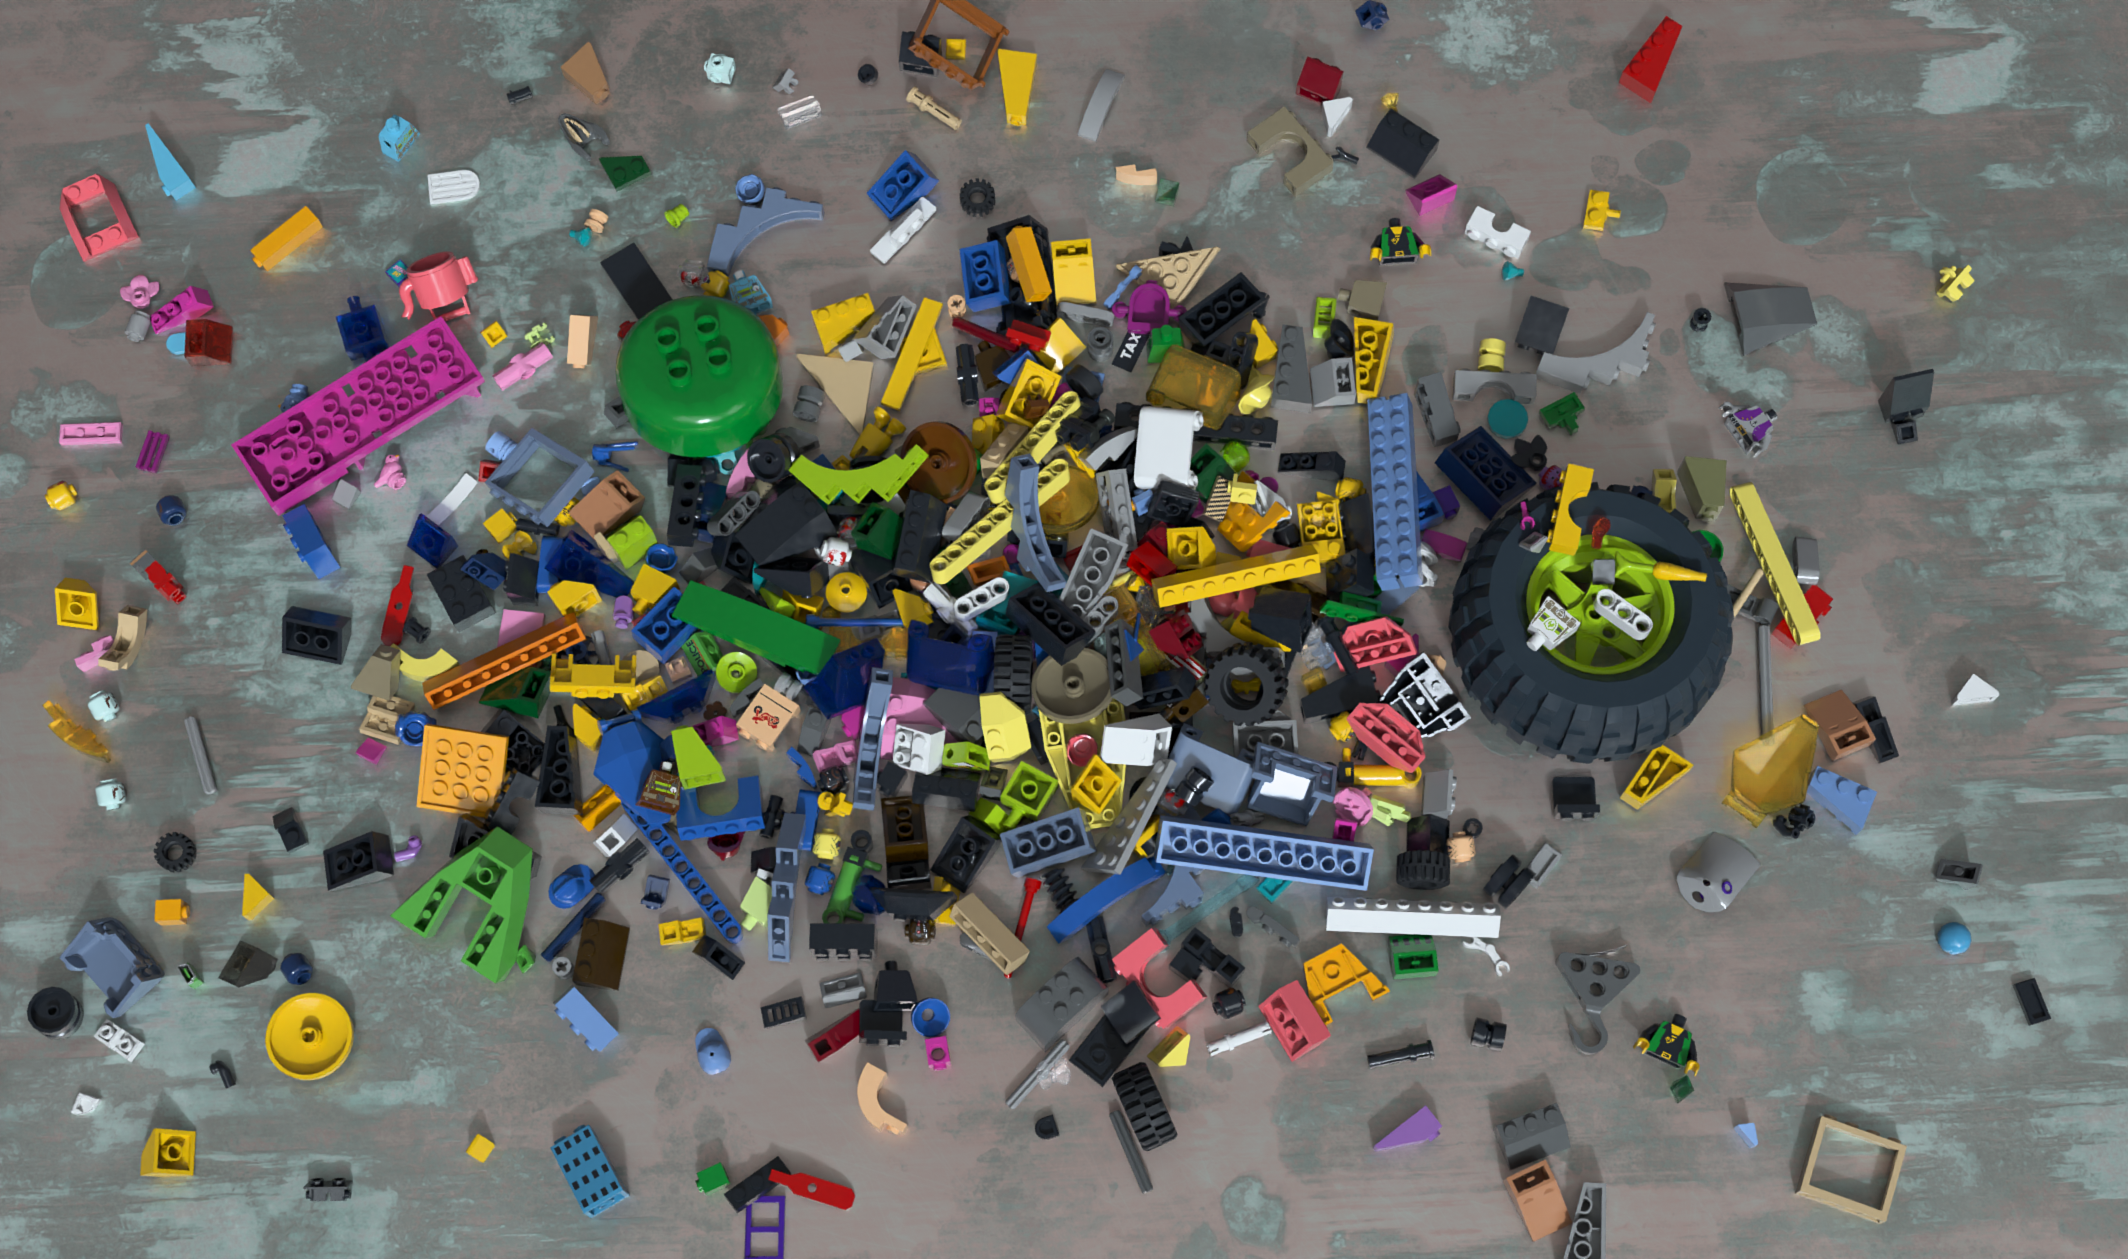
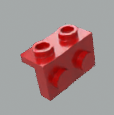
M1013 320L1011 328L1007 330L1006 337L1009 339V343L1017 346L1024 344L1029 346L1028 349L1040 352V350L1046 351L1051 331Z

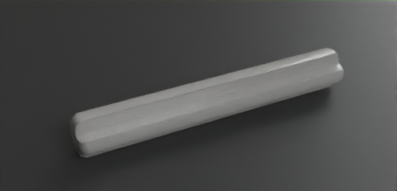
M194 716L188 717L184 722L204 793L210 795L217 791L197 719Z
M1060 1040L1007 1098L1006 1104L1011 1109H1015L1067 1052L1070 1046L1065 1040Z

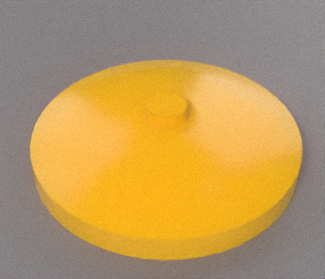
M319 993L300 994L284 1002L272 1015L266 1030V1050L273 1064L284 1074L299 1080H316L330 1075L345 1062L353 1045L354 1028L349 1013L335 999Z

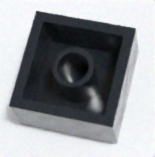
M1356 548L1328 562L1326 599L1339 603L1342 592L1363 597L1374 594V558Z

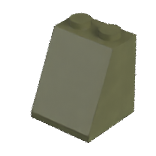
M1685 456L1677 475L1696 519H1701L1704 522L1716 521L1725 504L1727 460Z

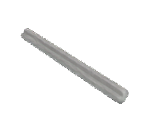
M1760 625L1758 627L1761 739L1762 745L1772 746L1774 744L1770 627L1768 625Z

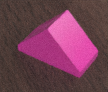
M1336 818L1332 839L1354 841L1357 821Z

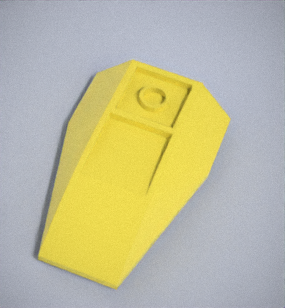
M1113 698L1109 706L1101 714L1091 720L1077 724H1064L1053 721L1039 710L1045 752L1069 809L1072 810L1079 807L1084 810L1090 829L1111 826L1122 811L1126 764L1105 763L1122 782L1102 812L1097 814L1072 800L1071 787L1085 766L1078 767L1070 762L1066 755V745L1075 734L1086 733L1096 741L1098 745L1097 756L1100 758L1104 725L1126 721L1123 704Z

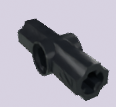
M960 344L956 346L958 364L956 368L958 385H960L961 402L962 405L974 406L979 403L977 366L974 362L973 345Z
M636 838L621 853L617 852L607 860L606 866L589 880L590 883L602 895L618 880L625 879L633 871L634 866L647 856L650 851Z
M1097 916L1086 925L1097 977L1105 984L1117 980L1112 961L1104 919ZM1098 946H1104L1107 951L1104 954H1098L1095 952V949Z

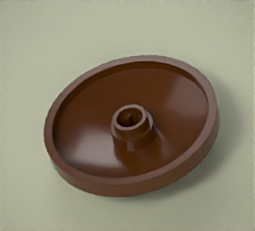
M943 421L924 423L912 430L903 443L900 458L903 460L906 457V453L916 444L929 456L906 482L910 490L931 494L943 503L955 501L965 495L972 486L977 471L976 453L967 435L955 425Z

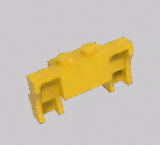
M552 653L550 692H571L572 697H598L601 699L614 697V693L635 694L636 655H632V660H620V655H615V665L573 664V654H569V659H556V654Z

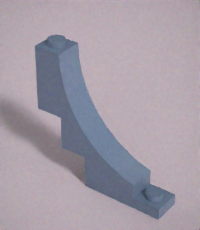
M784 813L776 845V866L772 878V898L767 914L768 960L790 963L796 887L806 832V815Z

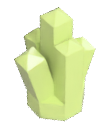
M1373 794L1370 800L1373 806V818L1387 826L1394 824V819L1406 823L1411 819V814L1405 811L1404 804Z

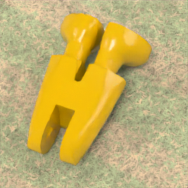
M876 406L873 411L875 423L873 425L868 423L865 426L849 456L856 459L865 448L868 451L864 456H880L893 443L891 438L894 435L903 434L906 427L896 418L891 419L884 409ZM888 424L887 429L883 433L881 430Z

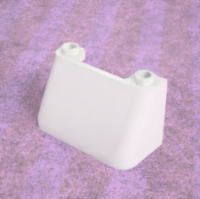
M1143 406L1141 408L1134 468V483L1138 488L1145 491L1150 489L1152 493H1155L1161 481H1169L1173 484L1195 490L1198 485V478L1190 470L1193 432L1199 431L1204 422L1201 412Z

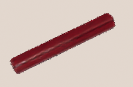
M953 318V328L1013 353L1018 352L1020 346L1009 343V339L1004 335L963 318Z

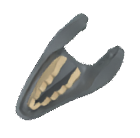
M566 113L558 117L559 125L572 149L586 161L592 160L590 153L583 150L585 144L590 140L599 139L604 145L608 146L610 144L606 132L600 126Z

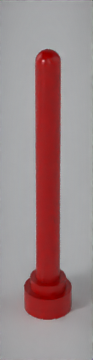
M1028 877L1025 878L1023 885L1026 894L1014 934L1020 941H1022L1034 894L1040 891L1042 884L1041 881ZM1013 971L1008 975L1004 973V977L1007 979L1011 978Z

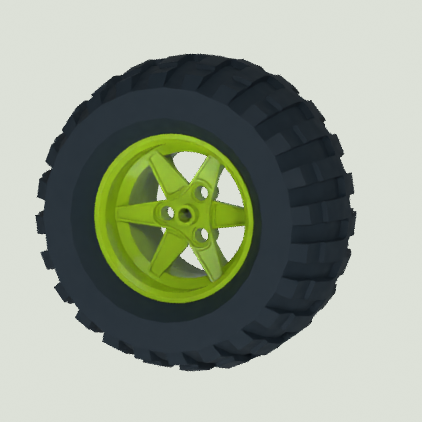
M1591 482L1587 497L1577 498L1569 504L1570 518L1582 529L1578 549L1574 556L1550 551L1549 542L1545 543L1540 553L1531 552L1520 547V542L1533 532L1547 536L1549 529L1553 530L1554 523L1551 522L1553 509L1557 510L1558 507L1555 497L1557 490L1562 488L1557 486L1541 492L1531 500L1526 498L1506 511L1502 519L1499 517L1492 521L1482 533L1477 544L1470 548L1452 593L1453 602L1450 609L1448 628L1452 635L1453 661L1456 667H1461V679L1470 698L1473 697L1474 700H1480V710L1490 723L1494 725L1501 723L1508 729L1506 735L1519 745L1524 740L1538 746L1536 749L1537 753L1553 759L1557 754L1567 755V759L1571 762L1590 764L1597 758L1599 760L1604 759V762L1626 760L1634 753H1645L1661 747L1667 739L1676 736L1687 728L1718 688L1725 672L1726 662L1732 653L1733 642L1731 624L1734 620L1731 595L1728 594L1726 588L1728 585L1727 576L1717 557L1710 558L1712 546L1700 531L1692 533L1689 530L1688 517L1675 508L1671 513H1668L1659 506L1661 498L1648 493H1644L1642 498L1629 494L1630 486L1611 484L1604 490L1599 489L1598 482ZM1521 502H1526L1529 517H1532L1535 521L1532 529L1527 521L1524 522L1525 529L1522 530L1520 528V523L1523 520ZM1618 551L1631 562L1654 565L1657 562L1671 563L1697 572L1707 573L1706 582L1697 580H1661L1655 578L1652 573L1628 570L1615 578L1614 585H1592L1591 563L1594 559H1615L1616 570L1618 564L1615 552ZM1574 582L1591 584L1587 594L1578 588ZM1548 589L1557 594L1567 609L1566 611L1580 622L1577 631L1569 636H1576L1575 661L1567 658L1555 648L1549 650L1542 644L1537 651H1533L1526 643L1532 637L1527 629L1539 611L1541 596ZM1603 589L1612 590L1652 620L1653 627L1648 636L1643 639L1642 646L1630 635L1595 611L1592 598L1596 597L1598 592ZM1601 598V599H1600L1601 602H1602V604H1604V605H1609V604H1610L1607 599H1605V598ZM1619 611V612H1618V614H1619L1620 617H1622V618H1627V617H1628L1625 612H1623V611ZM1639 624L1641 627V631H1645L1646 628L1642 624ZM1603 631H1609L1612 634V638L1605 637ZM1599 644L1605 647L1612 646L1626 660L1611 667L1590 666Z

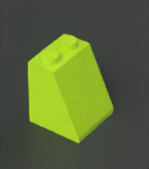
M635 515L604 537L612 546L625 570H628L644 559L649 547L658 544L653 530L641 515Z
M683 725L671 731L679 777L684 790L726 781L722 767L693 727Z

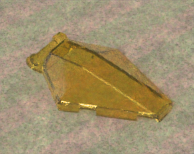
M1802 714L1761 735L1752 742H1748L1735 749L1732 759L1731 791L1722 801V804L1726 807H1731L1752 823L1751 826L1757 828L1766 816L1804 803L1820 726ZM1734 796L1737 798V800H1739L1740 802H1742L1744 805H1746L1748 808H1750L1752 811L1758 813L1759 815H1758V816L1754 815L1752 812H1750V811H1749L1748 809H1746L1744 806H1742V805L1739 804L1737 801H1735V800L1733 799Z

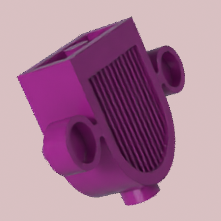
M1147 280L1146 284L1137 287L1133 291L1129 306L1124 302H1116L1112 307V313L1118 319H1123L1128 314V333L1150 335L1151 330L1154 328L1169 325L1170 317L1179 323V317L1187 312V309L1181 305L1171 308L1167 292L1158 285V281Z

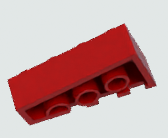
M1666 16L1623 70L1619 83L1649 103H1652L1679 37L1682 25Z

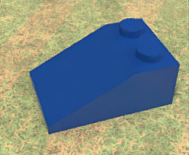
M905 150L871 187L867 194L890 220H894L913 206L921 197H925L940 180L916 154Z

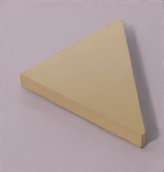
M1216 246L1120 263L1115 267L1127 276H1129V272L1135 265L1140 267L1142 275L1134 281L1140 286L1146 284L1147 280L1158 281V285L1169 296L1171 308H1174L1184 302L1221 248Z
M797 354L798 361L802 363L815 382L819 384L832 403L836 405L841 414L857 431V434L860 435L865 424L874 363L858 360L845 362L841 358Z

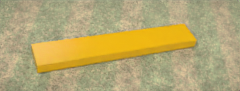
M924 297L881 400V405L898 411L901 410L943 308V303Z

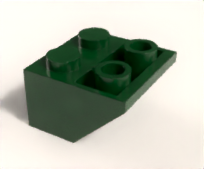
M872 502L852 530L851 535L858 548L891 560L896 553L902 518L890 508Z

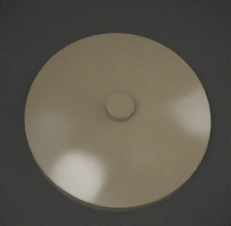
M1084 648L1077 658L1063 666L1058 664L1051 656H1048L1041 662L1033 675L1031 688L1036 706L1046 717L1059 723L1077 724L1091 720L1101 714L1113 699L1110 693L1108 660L1100 653L1088 648Z

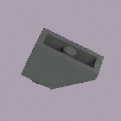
M809 707L802 725L797 752L813 757L812 754L820 750L831 722L829 713Z

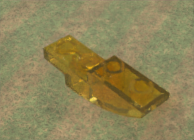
M48 700L42 705L54 719L48 727L61 740L87 757L106 763L111 761L107 755L109 750L102 743L98 744L95 741L97 736L90 728L85 729L81 725L77 726L71 718L67 720L63 715L66 711L59 703L54 705Z

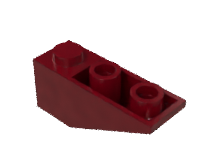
M859 1008L804 1040L818 1062L835 1053L859 1035Z

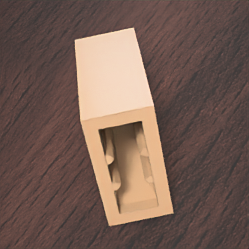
M570 315L567 363L573 364V368H585V365H591L598 316Z

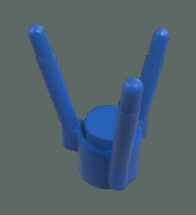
M638 442L594 444L592 458L593 460H598L599 465H606L629 472L628 468L609 462L607 459L611 458L612 451L634 450V446L638 445Z

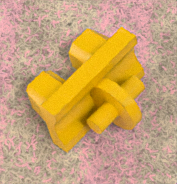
M823 792L817 798L819 808L826 810L824 815L828 817L835 815L841 817L849 816L853 806L852 802L845 800L846 794L841 792L834 795L830 792Z

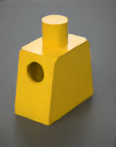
M643 564L630 592L636 601L632 610L636 614L643 616L647 608L653 609L673 587L680 590L677 580Z

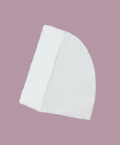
M758 869L757 877L765 883L772 885L773 873Z
M79 1092L71 1113L77 1115L87 1114L100 1104L101 1099Z

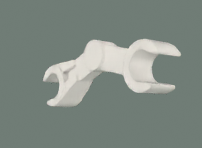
M1470 937L1473 940L1471 944L1465 941L1462 942V945L1466 948L1479 949L1488 954L1495 964V973L1498 976H1502L1499 970L1501 965L1509 972V964L1501 960L1493 945L1482 942L1478 937Z

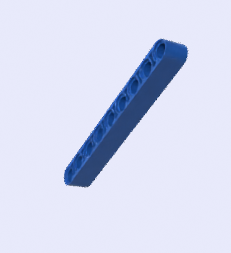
M621 801L624 810L726 941L731 944L739 943L744 936L739 923L663 826L650 827L647 822L640 823L641 816H637ZM654 832H662L660 838L652 839ZM669 847H673V848H674L673 854H671V855H665V854H664V852H665V850H666L667 848H669ZM679 864H687V868L684 871H677ZM692 880H700L697 887L691 888L689 886ZM705 896H712L713 899L709 904L702 903ZM718 912H724L725 917L722 920H715V915ZM732 928H737V935L729 937L728 931Z

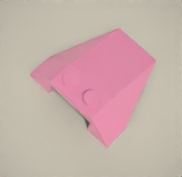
M893 677L882 737L881 759L893 761L896 724H927L945 729L944 745L958 742L923 705L936 690L913 679Z

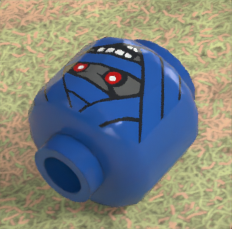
M819 863L818 866H811L805 879L808 891L819 895L830 892L835 879V873L830 871L831 866Z

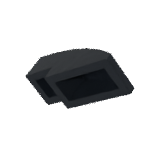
M1868 696L1852 702L1866 719L1876 738L1869 747L1878 763L1898 757L1899 754L1885 716H1882L1876 697Z

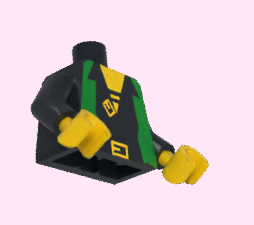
M1392 218L1389 220V227L1383 228L1382 233L1377 235L1372 243L1369 260L1378 258L1379 266L1417 263L1419 254L1420 258H1423L1424 254L1432 256L1431 246L1425 244L1416 233L1412 232L1411 227H1401L1399 218Z
M1675 1014L1671 1023L1667 1021H1662L1660 1024L1654 1023L1641 1033L1639 1039L1633 1045L1634 1049L1636 1046L1642 1048L1641 1054H1646L1674 1068L1681 1070L1685 1067V1074H1687L1688 1070H1692L1694 1076H1696L1700 1068L1697 1063L1695 1041L1691 1039L1692 1033L1683 1029L1687 1018L1682 1015Z

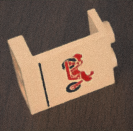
M764 684L736 723L739 730L738 733L746 739L752 738L757 741L755 744L766 751L768 748L773 752L775 749L773 743L793 716L797 718L801 712L800 707Z

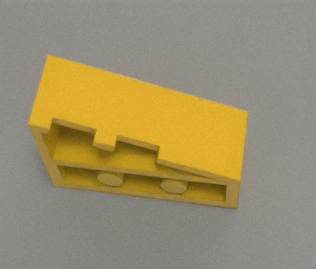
M868 293L811 311L825 356L834 347L843 344L848 337L854 333L857 334L875 313Z
M1662 744L1661 747L1650 752L1620 799L1638 810L1687 774L1694 765Z

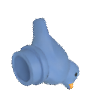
M292 384V388L289 391L290 394L285 397L282 404L278 405L283 413L308 398L307 386Z

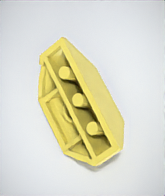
M1002 692L980 694L981 723L989 760L993 763L1015 761L1031 748L1025 712L1014 702L1007 699Z

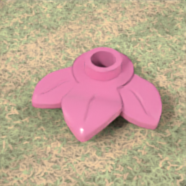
M137 275L131 280L130 286L121 287L120 294L125 301H130L134 307L143 309L150 304V298L158 293L160 284L158 281L149 283L146 276Z

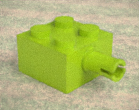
M1021 761L1000 796L1001 804L1012 809L1003 826L1008 830L1016 829L1023 816L1035 822L1039 821L1058 789V780Z

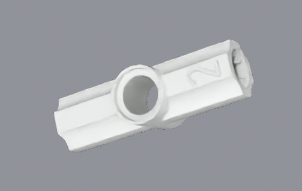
M932 583L923 592L925 598L937 609V613L947 624L955 622L968 636L972 635L973 631L978 628V625L972 619L963 622L955 618L954 604L957 599L953 596L950 597L939 584ZM962 606L958 608L960 612L965 613Z

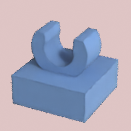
M1140 488L1133 491L1136 496L1132 500L1138 516L1148 512V505L1154 496L1150 489L1145 492Z

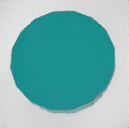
M1504 399L1494 403L1490 408L1487 423L1491 432L1497 437L1511 439L1520 436L1525 431L1528 423V413L1519 402Z

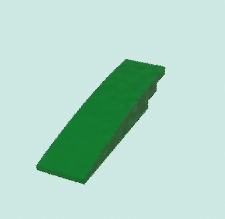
M691 580L672 614V617L779 665L784 667L788 665L802 672L806 670L822 678L841 643V639L797 620Z

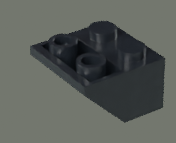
M902 31L899 54L900 71L938 77L939 69L933 68L929 65V62L923 58L916 57L915 53L908 49L915 32ZM924 35L922 44L942 56L941 38L935 35Z
M510 553L509 560H506L505 570L508 572L507 580H504L503 583L504 592H506L508 599L511 600L514 606H538L537 576L539 561Z

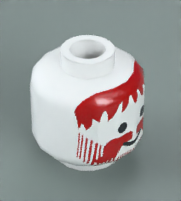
M830 537L827 541L824 540L820 550V556H822L824 562L839 567L845 561L849 562L852 554L847 541Z

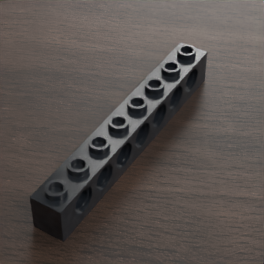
M1130 402L1117 403L1114 431L1129 426L1138 428L1139 420L1133 421L1131 417L1140 416V410L1143 406L1152 405L1142 404L1140 406L1133 405ZM1204 410L1201 412L1204 419L1203 426L1200 427L1199 431L1193 432L1194 442L1275 450L1278 420H1274L1272 417L1254 418L1252 415L1235 416L1228 412L1216 414L1212 411ZM1214 424H1218L1221 426V428L1213 429L1211 426ZM1237 426L1240 427L1241 430L1235 432L1231 428ZM1257 428L1261 430V433L1255 434L1251 430Z

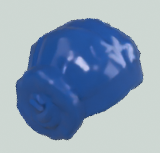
M410 711L406 714H399L395 724V735L400 737V740L406 745L422 746L424 725H437V720L428 716L425 712Z

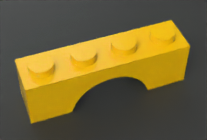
M1568 463L1566 470L1561 471L1559 483L1563 484L1561 490H1557L1555 502L1558 503L1557 510L1553 509L1551 522L1554 523L1553 530L1549 529L1548 540L1546 541L1550 543V551L1575 555L1582 529L1570 518L1568 507L1575 499L1587 497L1594 469Z

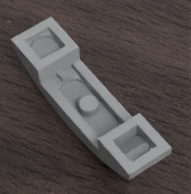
M1109 69L1105 70L1088 104L1078 136L1097 141L1103 127V121L1115 94L1118 93L1125 75Z

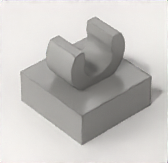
M789 68L781 72L772 88L777 92L784 89L788 94L793 93L794 90L789 87V83L794 86L799 83L797 79L792 78L795 72Z

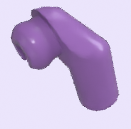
M413 835L409 837L407 848L394 852L396 862L416 857L422 847V841L418 836Z

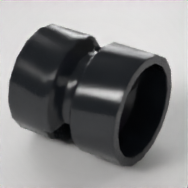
M1192 766L1185 775L1186 781L1182 780L1175 789V792L1187 803L1197 807L1204 797L1203 792H1208L1214 784V780L1201 769Z
M1476 1017L1470 1044L1482 1048L1487 1045L1490 1050L1501 1052L1507 1024L1500 1022L1490 1024L1489 1020Z

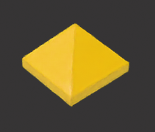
M494 321L480 332L491 348L507 337V334L497 321Z

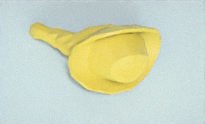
M1252 365L1247 388L1238 402L1241 413L1250 415L1257 408H1263L1272 395L1269 383L1273 381L1275 375H1263Z

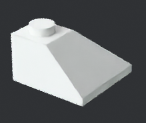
M1259 480L1254 481V484H1257L1255 504L1257 505L1258 512L1264 517L1273 503L1277 501L1291 512L1286 518L1282 517L1278 520L1277 526L1287 521L1290 523L1292 510L1289 504L1286 505L1282 497Z

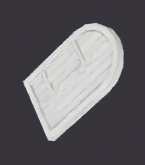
M469 170L429 174L428 190L430 204L473 198L480 190L478 176Z

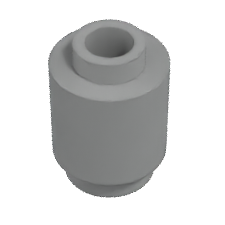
M135 311L131 315L124 332L127 338L134 342L144 340L151 323V317L142 311Z

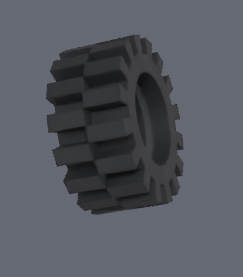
M976 178V182H973L971 179L969 184L967 182L964 183V188L961 187L960 204L963 211H966L969 216L972 213L973 217H976L977 214L983 217L984 212L988 215L989 210L992 211L994 209L993 205L995 206L996 203L994 188L991 187V183L988 182L986 184L985 179L979 182V178ZM980 192L985 195V200L981 203H973L970 200V196L973 193Z
M173 832L172 835L166 833L165 838L161 836L159 838L161 842H156L157 849H154L156 854L154 858L160 866L173 873L174 871L179 873L181 869L187 870L188 864L192 866L193 862L191 860L196 859L194 853L197 851L191 839L177 832ZM180 845L183 849L182 855L176 860L169 859L168 850L170 847Z

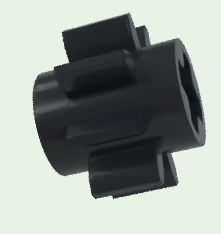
M1800 804V807L1795 806L1788 814L1790 825H1793L1794 828L1802 832L1804 829L1808 830L1815 823L1814 811L1810 810V806Z

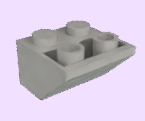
M1352 357L1330 359L1310 368L1314 407L1354 404L1356 390Z
M1452 769L1425 773L1423 778L1421 816L1434 815L1447 820L1448 816L1452 815V811L1455 809V797H1452L1454 789H1456L1457 777L1453 776Z

